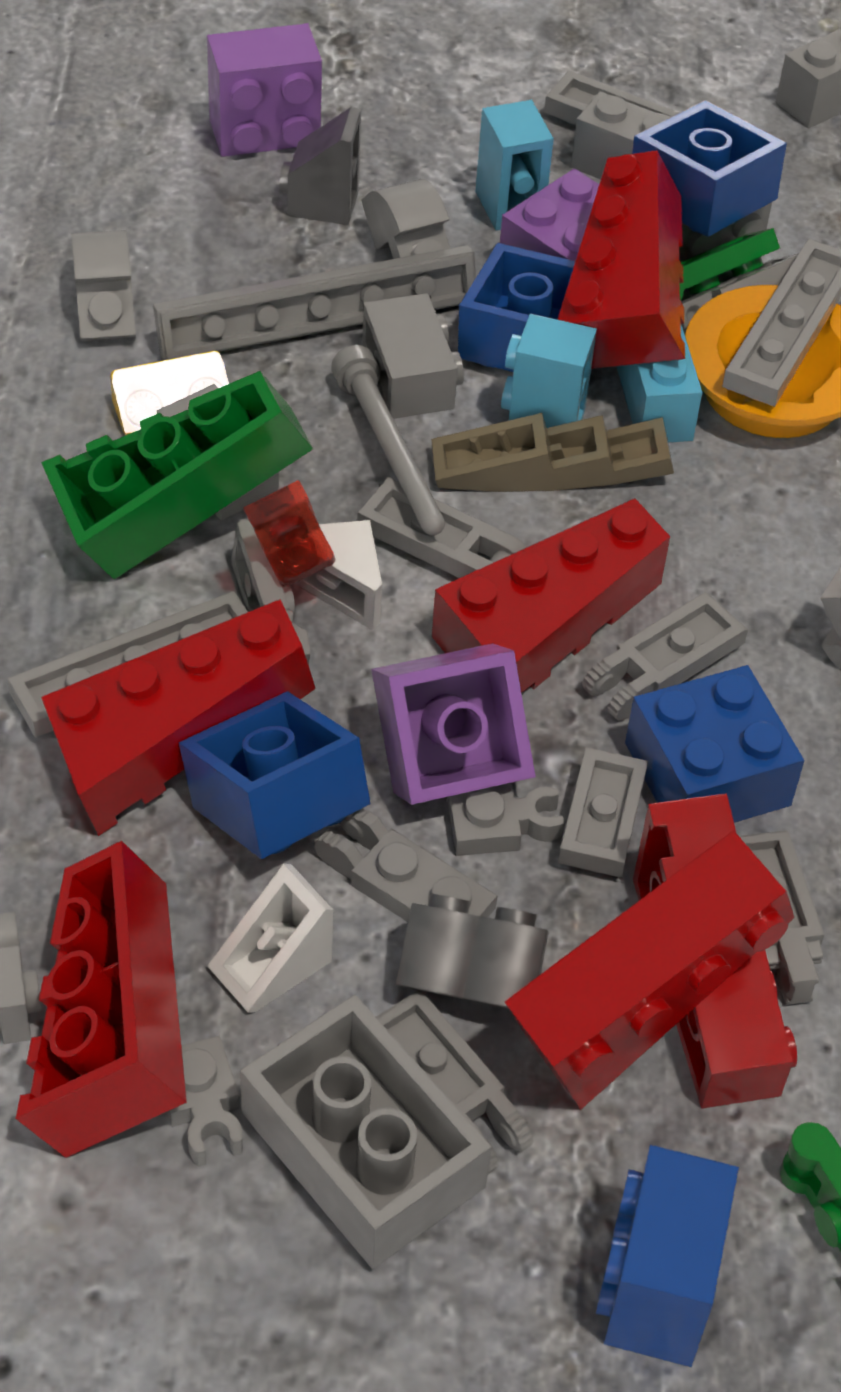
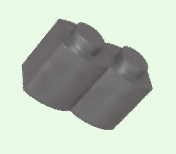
M430 894L428 906L412 903L395 985L508 1008L504 1001L541 974L549 932L547 929L535 927L536 914L497 907L495 919L468 914L470 901L438 894Z

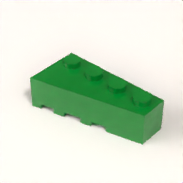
M258 371L191 399L188 410L171 417L157 413L141 420L140 430L116 440H112L108 435L86 443L87 452L68 460H65L61 455H57L41 463L78 547L115 580L313 450V447L292 408L262 372Z

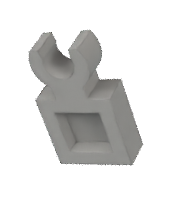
M512 783L447 797V808L455 855L519 851L523 834H528L539 841L548 842L560 839L563 835L564 817H545L539 814L542 811L557 810L558 789L540 787L530 791L526 797L514 798Z
M15 912L0 914V1026L3 1043L10 1044L31 1040L28 1013L42 1011L41 1001H39L40 991L37 970L23 972Z
M220 1035L182 1045L187 1103L167 1111L171 1126L174 1127L191 1122L188 1128V1149L192 1161L197 1166L206 1164L204 1140L213 1135H220L228 1140L233 1156L242 1154V1127L238 1119L228 1112L240 1108V1094Z

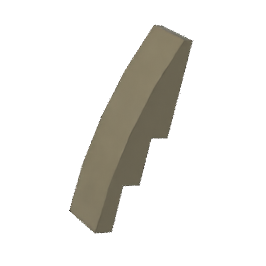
M538 413L431 439L435 481L438 488L491 492L558 491L616 485L674 474L663 417L607 430L603 415L547 428L543 414Z

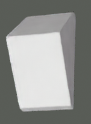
M370 520L285 527L278 534L279 575L371 630H374L380 624L382 580Z
M283 864L207 967L248 1013L257 1012L332 962L334 910L292 864Z

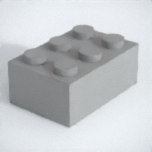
M356 994L240 1070L241 1113L372 1270L486 1188L492 1146Z

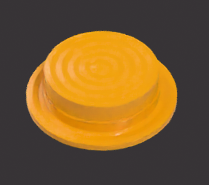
M779 285L747 286L730 290L714 297L700 307L693 315L687 326L685 338L701 389L705 393L709 404L722 418L732 425L756 435L772 438H794L815 433L829 425L833 420L841 417V305L836 304L778 403L773 407L726 389L722 385L725 370Z

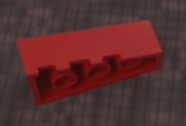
M657 150L607 158L557 319L597 329L591 369L685 359V343L681 338V325L684 324V306L680 301V283H683V266L679 260V247L683 246L681 195Z
M634 498L435 589L431 637L444 653L488 644H496L514 650L521 693L528 687L534 690L550 677L551 668L569 653L573 655L579 653L590 644L591 635L604 624L612 625L661 585L670 535Z
M281 599L49 693L41 698L79 798L98 836L118 824L116 815L139 800L146 805L166 791L165 782L184 770L179 742L288 691L297 698L302 699L314 691L316 687L301 641Z
M727 793L648 804L633 875V883L638 900H641L734 830L736 832ZM765 950L756 952L676 1024L701 1109L782 1096L790 1069L795 1068L797 1065V1047L791 1029L788 1026L784 1027L778 1003L776 982L770 970Z
M733 830L504 1002L532 1046L582 1110L756 952L771 947L785 934L788 929V923L795 918L787 891Z
M122 840L64 869L50 944L58 952L55 965L49 975L43 976L39 1001L47 1007L42 1035L31 1038L26 1062L27 1065L35 1070L31 1092L20 1095L15 1118L65 1158L187 1103L166 882Z

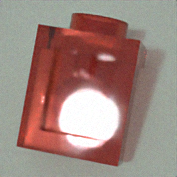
M299 480L243 507L256 539L282 587H289L335 563V555L319 526L310 500Z

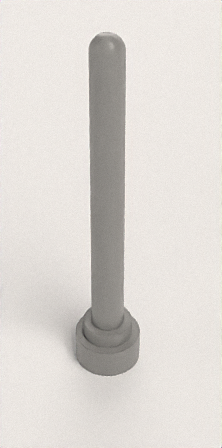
M351 345L342 349L335 355L331 364L332 373L340 389L347 394L357 397L423 531L429 535L441 533L445 526V520L377 388L380 368L370 349L362 345Z

